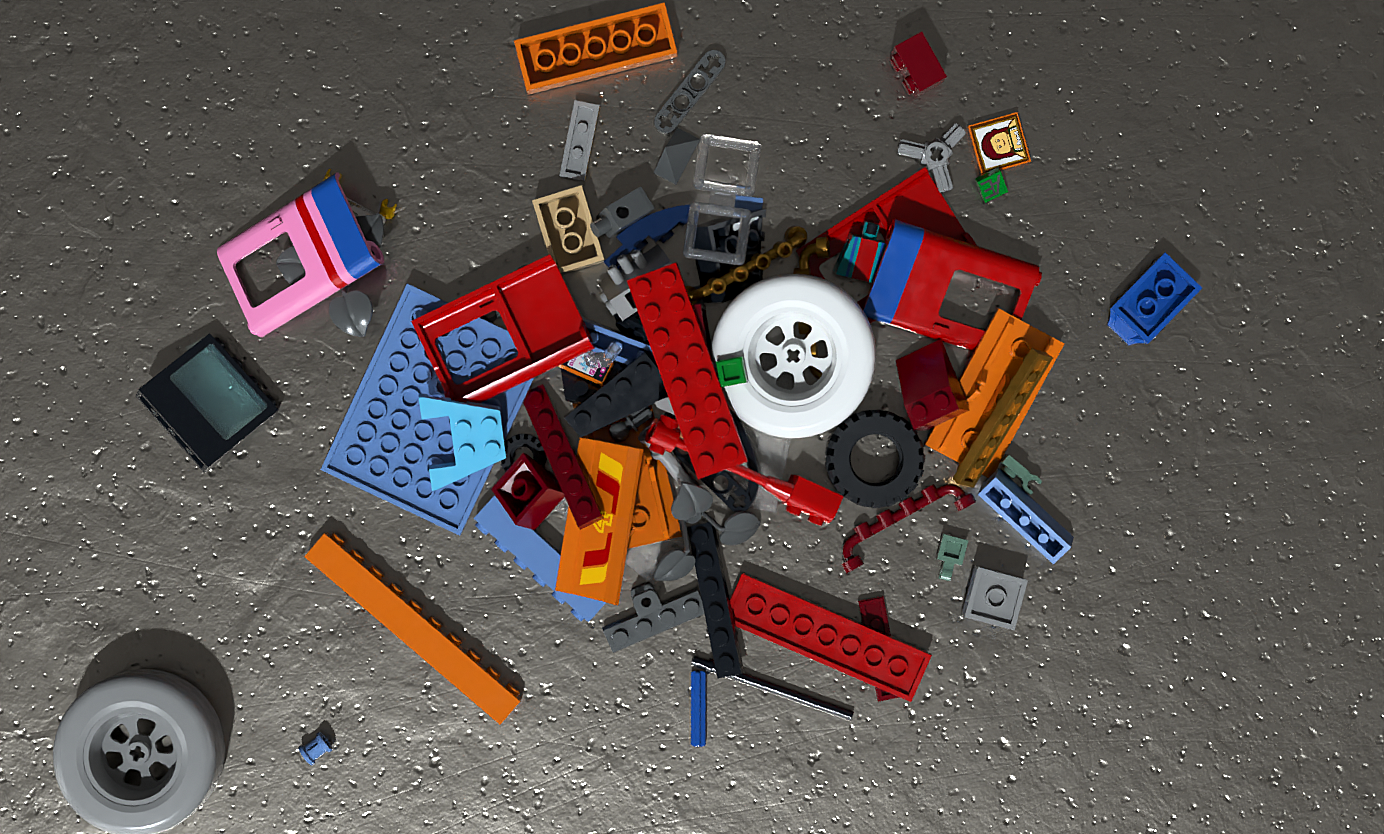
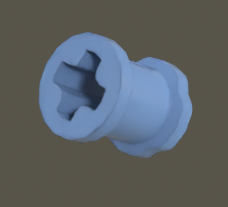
M318 732L316 737L305 746L300 745L298 747L301 755L310 765H314L315 760L325 752L333 750L330 742L321 732Z

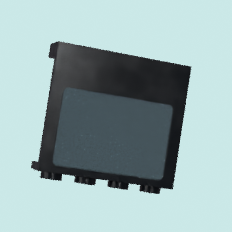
M210 333L140 387L136 394V398L204 474L213 468L216 461L269 418L270 420L273 419L278 412L275 400L270 395H265L259 389L258 381L253 376H248L242 370L241 362L236 357H231L225 351L224 343L219 338H214Z

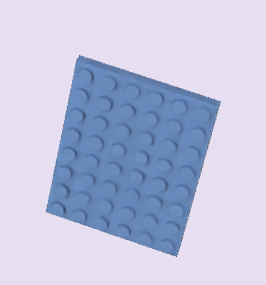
M407 283L320 470L460 536L494 464L432 491L429 465L455 462L449 416L429 419L421 418L418 394L423 393L428 394L429 397L441 398L445 397V391L411 321L449 302ZM482 318L475 319L436 339V345L456 384L464 383L516 358L518 355L508 330ZM534 378L481 403L500 407L504 442Z

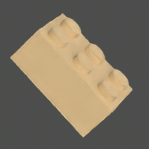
M582 185L532 200L548 254L552 255L562 275L605 261L599 239L590 228L593 220Z

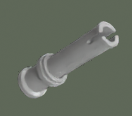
M650 426L646 427L638 436V440L641 443H645L648 448L651 444L647 443L645 438ZM651 451V456L656 460H660L679 485L682 481L698 485V482L690 475L673 451L670 453L665 451L663 455Z

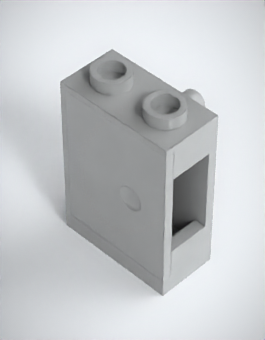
M658 244L644 254L638 249L634 250L631 253L633 258L631 262L626 255L619 256L617 259L621 266L619 270L616 265L608 267L607 272L610 276L598 284L602 289L599 295L612 316L617 313L623 321L637 312L627 280L672 264Z

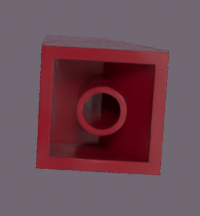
M522 453L491 488L514 524L535 530L565 497L556 477L526 453Z

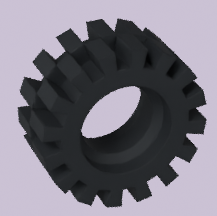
M518 434L505 441L506 458L501 460V466L505 473L514 464L513 455L519 447L529 448L533 453V459L542 467L545 466L547 460L546 453L541 442L535 436Z

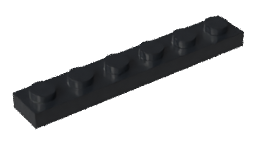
M710 522L689 526L687 529L692 554L695 558V569L717 679L744 674L716 529Z

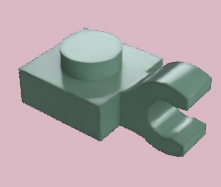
M1005 454L1000 463L1004 467L1001 470L1012 479L1016 476L1021 479L1023 491L1032 495L1033 491L1028 488V482L1034 480L1036 483L1041 484V479L1031 474L1010 455Z
M942 534L936 559L943 561L939 579L950 581L954 564L962 566L968 540Z

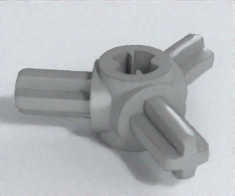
M955 123L940 139L935 138L932 142L925 141V144H920L902 139L899 142L898 154L921 159L920 163L927 165L928 171L932 170L938 191L943 193L953 189L947 165L950 164L949 157L953 154L951 149L963 138L966 132L959 124ZM931 149H933V152L937 149L941 152L939 155L940 161H938V158L934 161L930 158L932 155Z

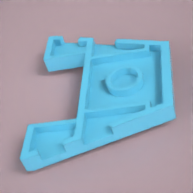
M418 394L422 419L449 416L455 462L429 465L432 491L506 458L499 406L470 401L464 403L453 401L451 398L446 397L435 398L429 397L428 394Z

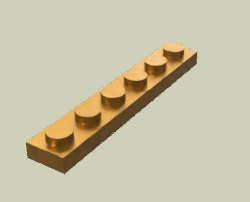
M1031 348L1030 352L1024 357L1023 363L1016 375L1010 380L1008 388L998 400L989 419L985 421L977 439L971 444L970 450L963 462L957 467V472L952 479L958 485L974 488L1052 361L1053 357L1048 353Z

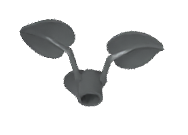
M378 214L357 216V222L366 241H372L380 248L384 234L382 216ZM294 246L281 253L276 265L286 281L293 285L305 277V269ZM352 282L343 288V297H336L330 302L329 314L333 323L345 333L364 337L372 317V302L361 291L354 290L347 294L349 287L353 285Z
M682 481L678 494L672 503L671 513L682 524L685 548L683 551L676 548L665 554L654 571V579L657 581L677 580L686 576L693 569L695 558L692 554H688L690 546L687 522L694 524L703 516L717 530L722 531L719 536L721 543L733 546L751 538L760 526V519L751 512L740 511L731 515L725 521L724 526H721L705 512L711 507L713 502L710 492L699 485Z

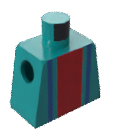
M865 221L861 235L849 233L833 269L837 275L873 283L887 246L885 241L876 239L880 225Z

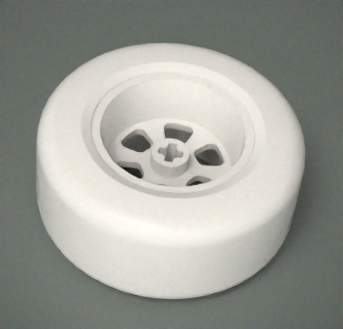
M783 274L754 283L732 300L720 317L714 331L711 358L718 375L716 361L743 356L748 382L722 387L729 408L739 419L750 427L768 435L781 438H805L834 428L857 409L873 379L876 364V345L867 316L859 304L846 291L820 277L805 274ZM796 321L804 322L812 327L810 334L804 340L794 336V323ZM775 326L781 327L785 335V340L780 345H774L766 339L768 332ZM819 340H824L828 348V357H813L811 345ZM789 349L800 351L798 355L799 362L796 360L790 362L788 360L790 356ZM760 354H775L777 366L769 371H764L760 363ZM808 366H813L822 372L821 378L813 385H808L803 376V371ZM784 371L794 375V388L792 390L784 389L776 384V380Z

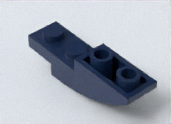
M691 204L675 206L652 213L638 220L616 236L622 246L611 254L604 263L607 267L616 265L619 270L621 266L617 261L618 257L621 255L628 256L636 249L641 251L648 245L646 241L648 237L655 244L659 241L664 244L675 234L672 230L678 224L683 227L694 217L691 214L694 211V207Z

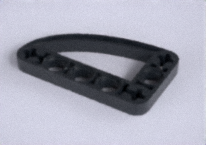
M731 411L748 459L747 467L759 473L758 460L748 433L740 419ZM669 412L664 413L665 416L676 419L675 415ZM675 447L673 453L696 475L689 453L686 455L681 454L678 448ZM726 470L700 479L734 512L748 510L754 503L759 490V484L748 480V488L745 490ZM722 475L728 479L727 489L718 490L715 487L714 481L716 477ZM733 485L737 487V490L733 491L737 496L744 495L746 497L744 500L745 507L741 505L736 507L734 505L736 500L733 496L729 495L728 499L724 496V494L731 491Z

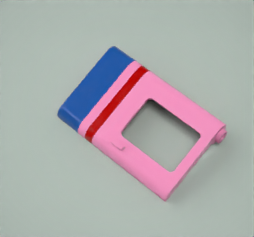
M339 172L331 175L217 248L218 258L247 319L248 329L252 334L264 337L384 263V256L380 248L374 242L366 241L339 183ZM284 232H287L305 269L306 275L277 295L254 307L238 274L236 263Z

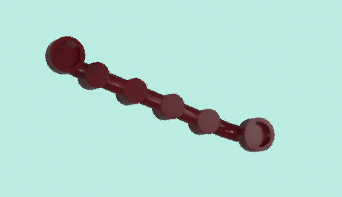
M935 484L921 491L923 496L914 501L911 496L900 502L899 506L901 509L893 513L888 509L877 515L878 521L869 526L867 521L854 528L856 533L850 536L843 545L842 554L845 563L842 564L844 571L847 574L864 564L860 555L856 557L853 555V548L858 543L948 494H952L958 499L954 504L959 512L976 502L973 494L967 495L961 487L955 484H946L939 488H936Z

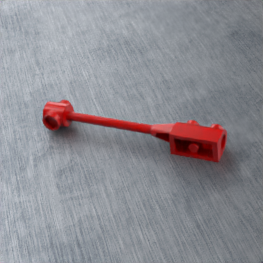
M662 414L659 419L655 418L645 438V441L651 444L649 450L663 455L665 451L672 452L675 447L688 452L684 439L680 437L681 431L676 420ZM743 465L726 469L762 485L764 489L787 505L785 511L796 516H800V513L803 512L809 515L807 521L822 526L823 522L829 524L834 519L844 497L797 475L791 474L788 482L772 476L762 475Z

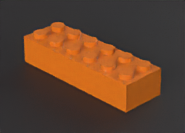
M665 2L514 40L528 95L677 57V49Z

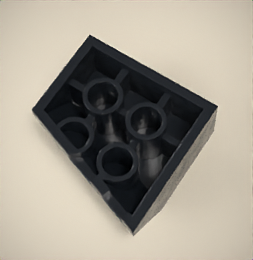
M766 208L727 215L688 227L701 287L705 286L710 278H719L727 274L732 266H741L749 262L754 254H761V241L765 240V232L762 231V218H766ZM756 269L748 273V278L743 282L734 281L726 285L725 291L721 294L711 293L703 298L704 303L726 302L734 299L749 286L763 280V270Z

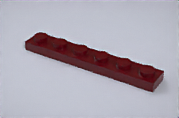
M542 384L529 390L523 404L576 524L581 530L604 519L545 386Z

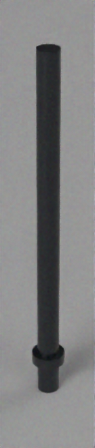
M697 656L693 657L692 666L705 670L707 674H710V672L716 674L713 659L709 658V660ZM745 673L726 677L851 721L854 711Z

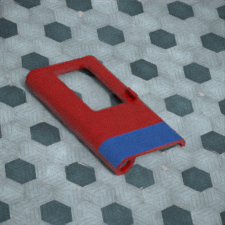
M893 219L886 234V249L862 310L867 318L936 340L941 339L943 342L975 351L985 330L939 315V310L953 273L956 270H962L1020 289V294L1011 315L1022 320L1033 289L1041 281L1042 272L1039 271L1038 265Z

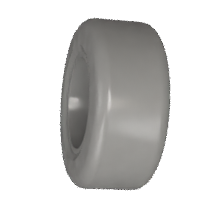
M136 669L121 672L92 685L82 692L63 715L53 746L55 776L64 798L85 821L111 834H158L177 826L198 810L210 797L219 781L225 758L222 726L209 700L201 691L183 678L154 669ZM140 718L155 722L156 726L151 735L140 734L138 727ZM120 724L125 725L130 734V737L124 743L113 739L111 733ZM165 735L170 736L174 749L173 752H159L156 744L157 740ZM141 747V752L145 753V755L138 757L139 753L135 749ZM109 751L120 752L123 757V764L116 769H111L107 762L106 753ZM156 761L168 767V772L160 780H156L150 771V767ZM129 769L140 771V786L125 783L124 777Z

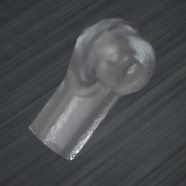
M612 341L604 352H593L591 350L586 352L583 358L586 365L590 368H606L611 365L622 351V348Z

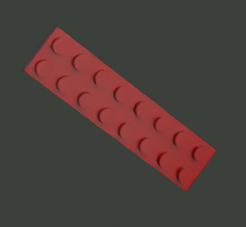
M675 262L627 280L697 478L701 479L748 462L678 263Z
M743 572L730 600L736 627L909 702H912L932 656L931 653Z

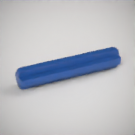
M701 670L691 672V745L694 747L706 745V673Z

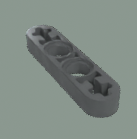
M708 51L660 109L654 120V125L658 132L662 134L672 133L723 71L725 57L720 51ZM717 56L719 57L718 63L720 67L713 66L709 71V74L713 76L709 78L699 68L703 66L705 70L709 66L708 58H715ZM700 75L705 79L703 88L695 89L691 86L690 80L693 76ZM679 95L686 96L689 99L688 107L685 109L677 108L674 104L675 98ZM671 106L673 111L681 116L677 118L674 115L671 118L670 123L672 126L670 128L668 126L661 128V121L659 119L669 116L671 111L666 109Z

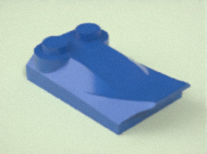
M1164 252L1110 308V318L1107 325L1128 345L1137 343L1148 344L1188 304L1202 287Z

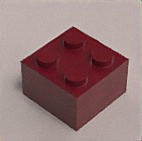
M922 31L894 46L891 52L892 58L889 60L894 70L901 72L904 78L902 84L908 95L913 94L917 98L941 85L947 78Z

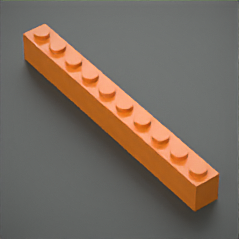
M335 532L332 534L324 533L304 557L501 725L522 698L518 696L521 692L511 683L505 685L499 679L501 675L494 668L483 666L480 663L481 658L470 649L467 652L460 646L462 641L450 632L447 635L440 628L443 625L433 616L427 618L421 612L423 608L413 599L410 601L406 600L402 596L403 591L392 582L389 585L382 579L384 574L374 566L369 568L362 561L365 558L355 549L349 551L343 545L345 541Z

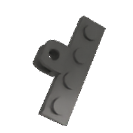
M646 582L631 589V597L637 613L604 626L602 629L614 653L703 615L702 599L696 587L661 602L653 584Z

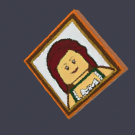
M1017 112L967 126L980 175L997 167L1001 171L1031 162Z

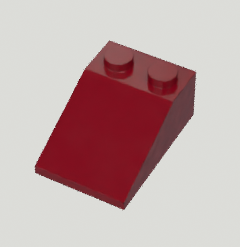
M941 339L896 360L904 406L914 430L926 431L970 411Z

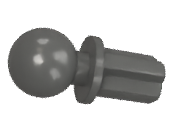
M646 407L626 416L627 420L624 422H614L609 429L611 438L615 441L626 440L632 428L637 432L639 426L653 417L652 411L649 407Z

